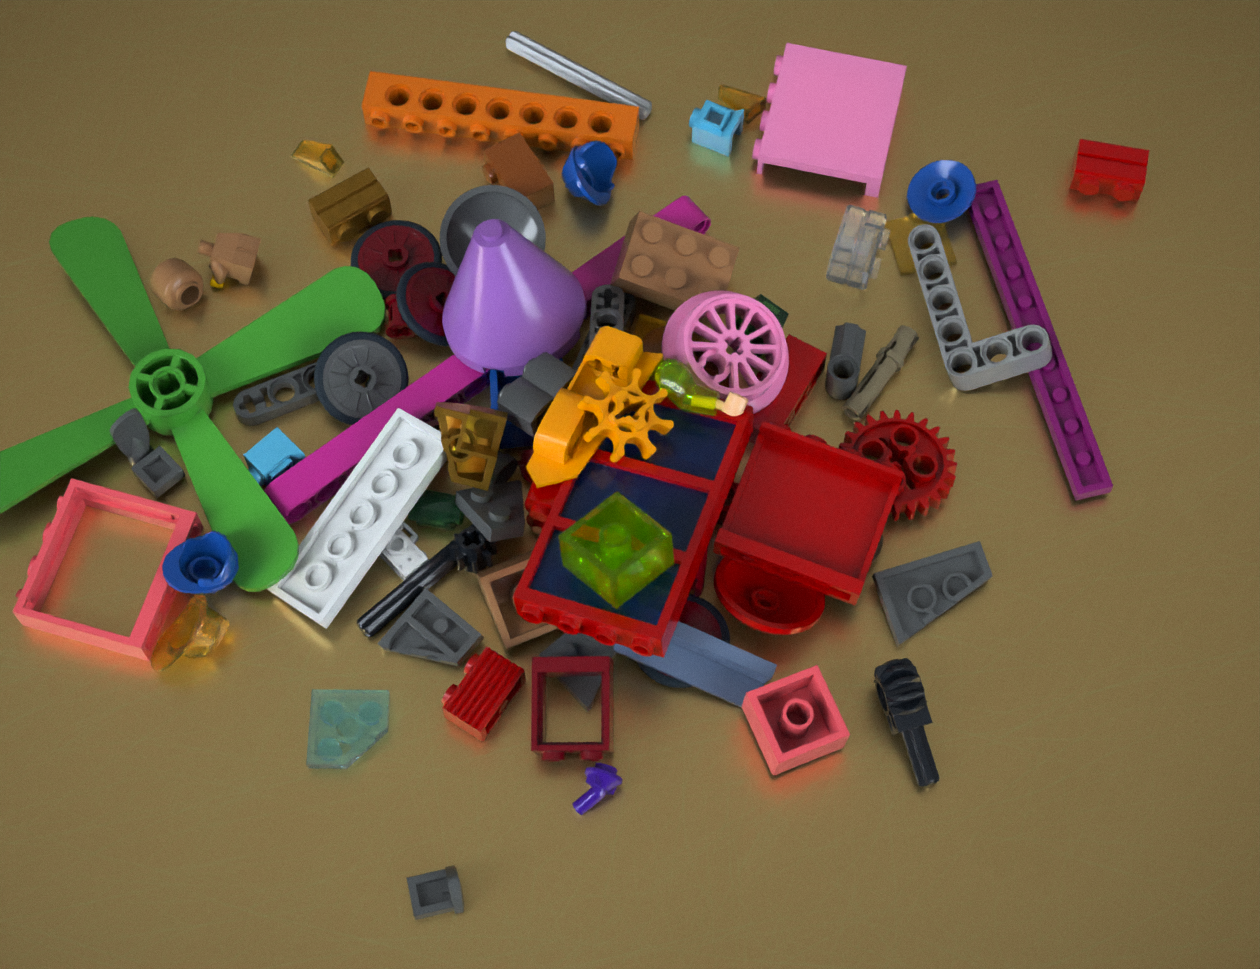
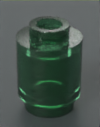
M426 489L409 512L408 518L411 521H416L418 526L454 531L457 525H462L465 514L455 505L456 494Z

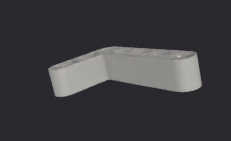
M928 224L913 228L908 236L909 248L945 368L953 386L958 390L968 391L1046 366L1052 358V348L1048 333L1039 325H1027L976 342L972 341L937 229ZM927 243H932V244H933V245H932L930 248H928V249H924V250L919 249V248H920L922 245H924V244H927ZM935 273H942V276L938 279H928ZM942 304H952L947 310H937ZM953 334L962 335L956 341H946ZM1032 343L1042 344L1036 351L1026 350ZM997 354L1007 355V357L1000 362L991 361V359ZM962 365L972 366L969 369V371L965 373L956 372V370Z

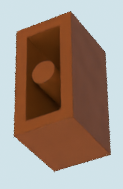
M520 132L483 150L485 165L482 166V171L490 185L495 183L496 185L509 187L520 192L534 204L537 210L555 202L554 183Z

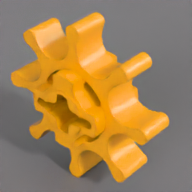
M638 368L633 369L627 376L626 387L615 385L611 380L609 372L603 371L596 379V384L602 389L604 399L595 400L586 395L578 403L579 410L590 411L598 419V426L590 428L583 436L584 440L591 442L593 438L599 435L609 437L614 445L613 453L610 456L612 462H618L624 456V445L627 443L636 445L640 449L642 457L649 459L656 452V447L650 442L648 431L656 430L665 435L674 426L672 420L658 418L653 410V405L660 403L668 395L667 390L662 388L654 395L644 394L638 387V379L641 375V370ZM632 411L636 412L632 417L623 416L620 419H616V417L619 414L624 415L626 413L629 414Z

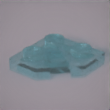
M312 689L306 759L307 767L313 769H348L388 733L391 696L389 690Z

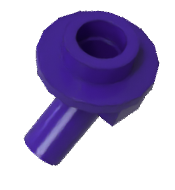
M595 763L594 767L585 768L586 783L592 788L572 803L574 809L580 815H583L600 802L606 794L614 795L617 786L621 785L623 781L620 776L616 775L618 771L616 768L604 763Z

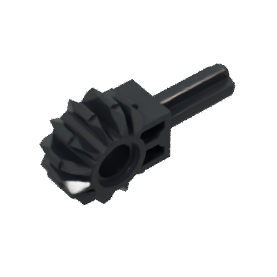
M908 658L886 661L883 665L875 668L874 683L876 694L887 718L891 734H902L917 785L924 787L937 783L939 781V774L923 727L933 722L927 707L921 677H919L916 667Z

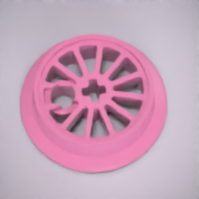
M724 290L709 291L693 296L674 311L663 333V364L671 384L675 387L725 400L729 391L737 393L748 399L747 405L753 407V414L767 407L777 397L785 383L789 367V353L783 329L775 315L765 305L751 297ZM717 312L725 314L726 327ZM735 315L743 320L738 330L736 329ZM707 317L714 330L700 323L699 319ZM750 323L756 331L745 335V330ZM692 332L699 334L710 342H693ZM760 337L763 339L764 344H751L750 341ZM728 346L734 350L731 355L725 350ZM693 351L705 352L695 361ZM754 354H765L767 362ZM706 361L712 362L717 366L719 375L711 376L705 371ZM750 366L763 373L760 378L761 381L757 379ZM738 369L749 388L741 389L739 387ZM729 375V388L719 385Z

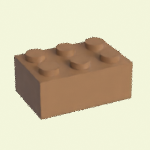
M639 211L629 222L610 285L621 288L625 293L676 310L682 303L698 294L709 291H727L739 247ZM707 317L701 319L703 321L709 322Z

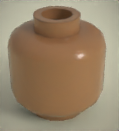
M171 258L161 262L151 275L150 287L152 293L170 309L177 311L185 310L194 306L202 296L204 286L202 276L182 259Z

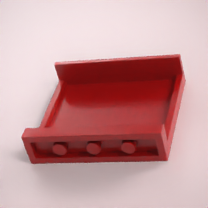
M762 421L759 434L723 525L719 528L714 541L713 553L855 606L905 473L899 471L890 462L882 460L874 462L863 458L861 453L847 447L839 449L830 446L824 439L816 435L808 434L803 436L792 432L791 428L783 423Z

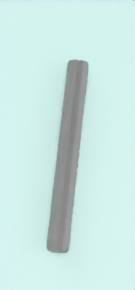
M511 31L509 36H507L505 41L506 48L609 103L638 106L639 118L645 120L652 110L651 101L517 31Z

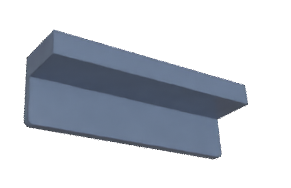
M635 602L629 609L626 617L657 625L661 613ZM680 621L677 623L664 658L653 654L649 657L642 656L632 651L631 648L615 644L613 650L621 655L741 708L746 692L764 686L766 682L772 679L777 667L776 664Z

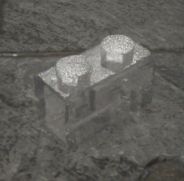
M850 204L846 206L827 266L826 278L828 281L839 284L846 283L850 287L864 290L867 289L870 278L877 279L882 262L881 258H877L878 250H886L891 233L890 229L885 228L886 214L872 210L866 211L865 208Z

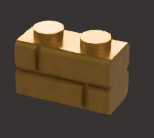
M370 168L362 170L308 200L313 219L331 245L339 241L346 242L353 239L360 229L369 224L377 225L382 223L388 217V214L392 212L389 196Z

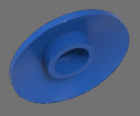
M954 160L932 162L921 168L912 178L907 190L908 204L913 213L926 222L944 223L962 215L972 204L976 195V181L970 169L960 162ZM943 195H949L944 199H940Z

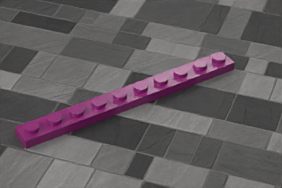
M998 180L976 184V195L968 211L1011 328L1014 330L1027 325H1039L1046 330L1052 348L1050 362L1040 369L1028 372L1075 501L1110 493L1113 488L1112 481ZM1032 343L1026 350L1036 351L1042 344Z

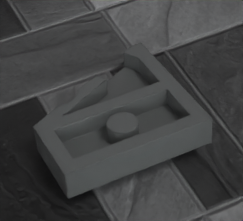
M520 480L489 485L488 491L474 487L456 491L455 505L489 542L523 536L525 517L522 482Z
M425 588L377 644L387 651L460 667L484 637Z

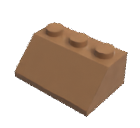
M571 535L555 541L535 590L602 610L612 608L588 538ZM533 550L497 563L492 567L484 568L476 574L487 607L506 649L558 629L557 626L544 622L540 624L530 623L517 614L513 595Z

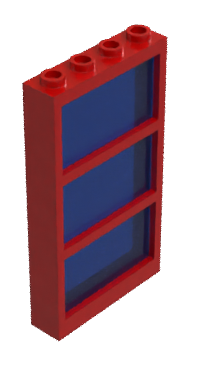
M648 380L641 389L644 394L654 395L662 388L667 390L668 395L660 403L654 404L653 410L658 418L672 420L674 422L673 428L665 435L656 430L648 431V438L656 447V452L649 459L642 457L640 449L636 445L627 443L624 445V456L618 462H612L610 456L613 453L614 445L611 439L606 437L578 477L562 482L515 590L513 599L517 614L530 623H548L557 626L558 629L567 634L576 635L581 633L594 637L596 641L604 645L612 646L619 644L631 648L632 651L642 656L649 657L653 654L664 658L754 429L753 407L746 405L744 412L738 416H730L716 408L692 404L693 395L720 399L724 402L725 399ZM632 411L629 414L626 413L622 415V417H632L636 412Z

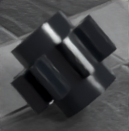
M472 526L462 530L459 534H454L455 544L449 546L451 560H457L459 571L464 569L467 572L477 574L478 571L487 566H493L492 555L497 554L496 541L489 542L476 527Z

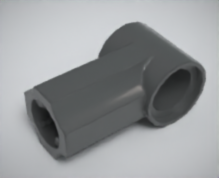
M845 322L843 325L835 327L830 359L827 366L825 389L832 398L838 400H845L851 397L858 386L866 330L861 329L858 324ZM837 375H844V376H847L848 378H847V379H842V378L837 377Z

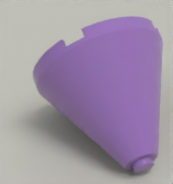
M490 219L480 223L473 232L445 302L442 324L450 349L463 364L484 374L486 372L485 368L504 370L505 376L523 375L525 365L532 358H537L540 354L547 352L560 360L574 347L581 337L579 329L583 320H587V305L581 284L570 270L506 222L499 219Z

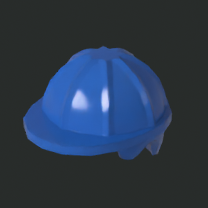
M592 141L573 147L562 169V179L565 187L575 197L590 201L597 206H604L610 199L611 190L615 187L614 183H612V177L617 167V159L611 148L602 141Z
M211 531L203 536L187 539L166 555L162 565L163 576L168 585L179 592L215 594L232 583L239 570L238 553L233 549L225 535L220 532Z

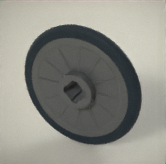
M351 332L333 340L321 353L314 373L315 390L322 406L335 419L348 425L358 422L408 387L409 383L407 365L400 351L386 338L371 332ZM358 371L369 376L365 387L356 384L354 381Z

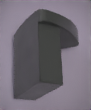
M454 865L447 866L442 870L406 878L415 920L455 911V914L464 912L463 891Z

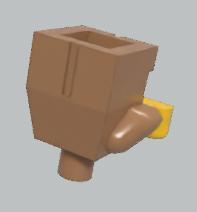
M218 233L215 243L201 240L197 253L211 257L209 268L213 274L210 286L223 289L226 277L249 285L261 239L242 233Z

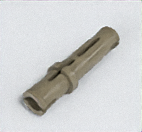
M901 325L887 346L878 351L876 354L877 360L864 376L851 397L842 406L843 412L849 418L861 421L891 376L901 370L904 365L905 356L919 340L918 334L912 328Z

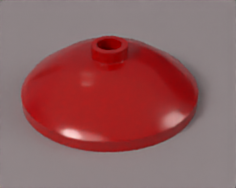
M726 557L717 566L713 581L717 597L733 617L750 628L774 635L797 634L812 628L819 621L824 611L825 596L820 592Z

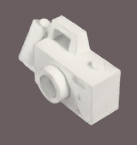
M404 521L379 555L403 581L429 561L427 554L415 545L419 539L418 535ZM402 529H405L411 537H408Z

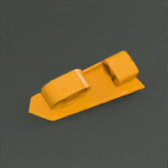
M609 326L599 328L568 388H561L557 392L536 431L533 441L534 453L526 469L537 488L577 478L607 437L599 435L593 438L591 442H586L583 436L590 428L598 426V419L594 413L578 409V403L586 395L595 400L604 399L602 389L596 384V379L603 371H607L615 385L626 387L627 376L633 369L638 368L641 370V375L638 379V387L641 390L663 360L662 353L643 352L642 339ZM619 414L616 419H620L622 415Z

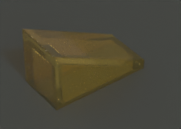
M723 84L719 86L718 99L734 111L744 109V122L746 124H749L763 110H766V97Z
M302 140L291 154L293 159L334 178L344 164L343 159L331 144Z

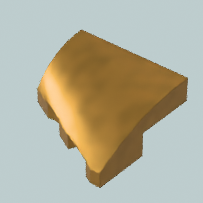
M436 402L434 414L438 418L442 435L441 442L443 450L447 455L451 482L488 491L508 412L468 404Z

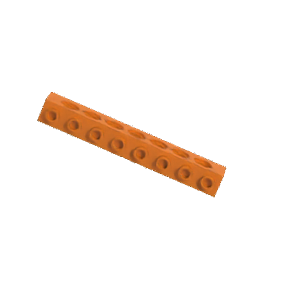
M370 71L362 101L365 124L377 128L391 127L405 129L412 133L428 132L444 137H465L479 142H501L520 132L528 146L539 147L546 151L561 150L570 152L575 146L584 145L592 141H602L611 148L617 160H633L639 130L638 106Z

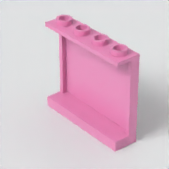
M786 43L784 55H777L773 75L778 76L777 83L770 82L766 103H771L770 110H763L759 131H764L763 138H756L752 159L758 160L757 174H762L764 163L866 183L865 195L878 198L907 66Z

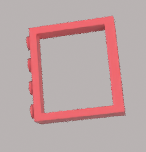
M71 478L64 496L58 497L57 512L53 521L49 522L43 531V544L38 555L32 557L29 563L28 578L25 585L15 595L18 601L13 610L14 615L23 626L149 661L177 594V590L169 586L164 579L162 565L166 555L176 546L187 539L201 535L204 527L197 512ZM86 506L174 530L130 637L40 612Z

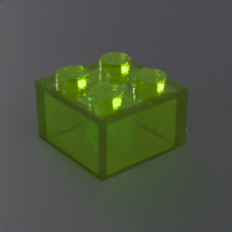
M618 491L558 535L563 566L615 609L619 608L674 564L672 534Z

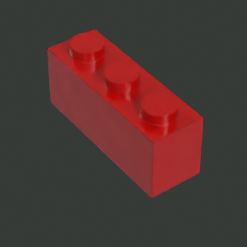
M788 334L786 342L789 353V367L785 383L777 397L767 407L753 414L754 429L749 442L755 444L762 421L768 423L780 422L790 427L825 369L826 352ZM760 371L756 375L759 381H761L760 378L763 374Z

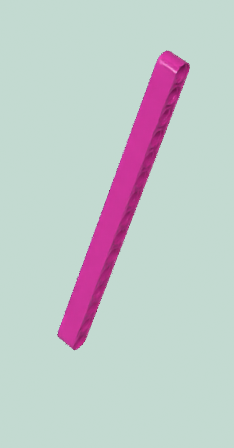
M686 195L676 199L653 215L701 234H705L711 225V219ZM625 236L572 272L583 289L587 305V317L591 315L592 292L599 286L610 285ZM452 355L274 479L265 488L264 492L288 524L299 521L336 495L398 408L425 423L438 420L434 414L436 402L465 404L490 386V369L485 368V374L478 372L463 364L455 355Z

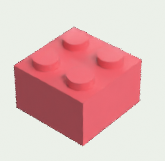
M818 665L746 692L742 703V709L773 776L844 748L850 736Z

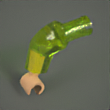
M663 359L653 372L658 388L666 389L668 392L667 397L680 410L685 412L716 416L717 410H721L730 416H738L744 412L748 403L747 398L729 391L725 402L720 400V392L698 385L688 367L680 360Z

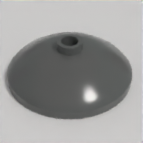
M500 185L479 186L460 195L446 211L440 228L441 253L450 271L455 276L457 275L475 228L480 223L490 219H499L506 222L544 251L546 244L545 227L534 204L520 192Z

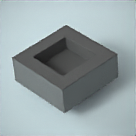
M161 446L157 447L131 468L134 475L156 498L160 497L186 476L183 469Z

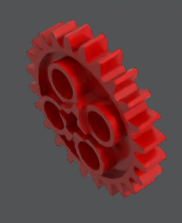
M895 410L893 418H888L884 411H880L878 421L869 414L866 415L864 425L856 421L853 432L846 431L844 443H840L839 449L843 447L854 449L861 453L863 458H866L865 456H873L877 459L871 461H887L894 464L899 471L904 472L905 474L890 512L894 521H898L900 513L904 512L911 521L913 520L915 510H918L925 517L928 514L929 505L938 509L941 498H948L950 487H953L956 478L954 474L957 469V462L953 461L955 449H947L949 437L938 438L939 426L930 430L927 429L928 419L924 418L919 423L914 422L913 412L906 419H901L899 410ZM897 442H904L908 444V446L900 445ZM916 470H923L928 474H920Z

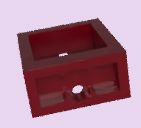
M610 656L532 657L531 751L535 754H541L542 761H565V754H580V760L603 761L604 754H613V659ZM601 676V742H546L547 677Z

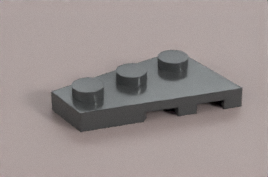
M978 541L876 572L872 575V579L896 647H898L987 582L993 575L981 542Z

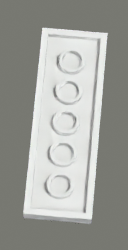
M398 408L300 543L299 555L294 568L282 580L267 590L327 629L446 462L447 455L443 450L441 432Z

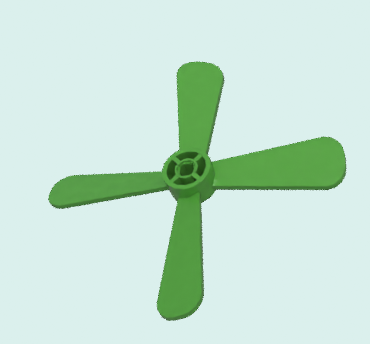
M85 217L58 226L51 233L49 240L51 251L135 367L129 381L131 398L0 451V514L115 445L116 443L110 435L111 426L125 412L132 408H137L146 425L151 430L162 435L174 436L212 531L225 535L233 549L238 553L239 570L233 579L235 584L248 592H261L282 580L294 568L299 555L297 537L276 506L209 418L213 399L223 393L319 358L323 350L333 340L347 333L371 332L377 334L381 330L386 317L385 304L378 287L368 273L357 267L343 266L335 268L204 354L195 358L192 354L181 349L169 348L122 232L114 223L104 218Z

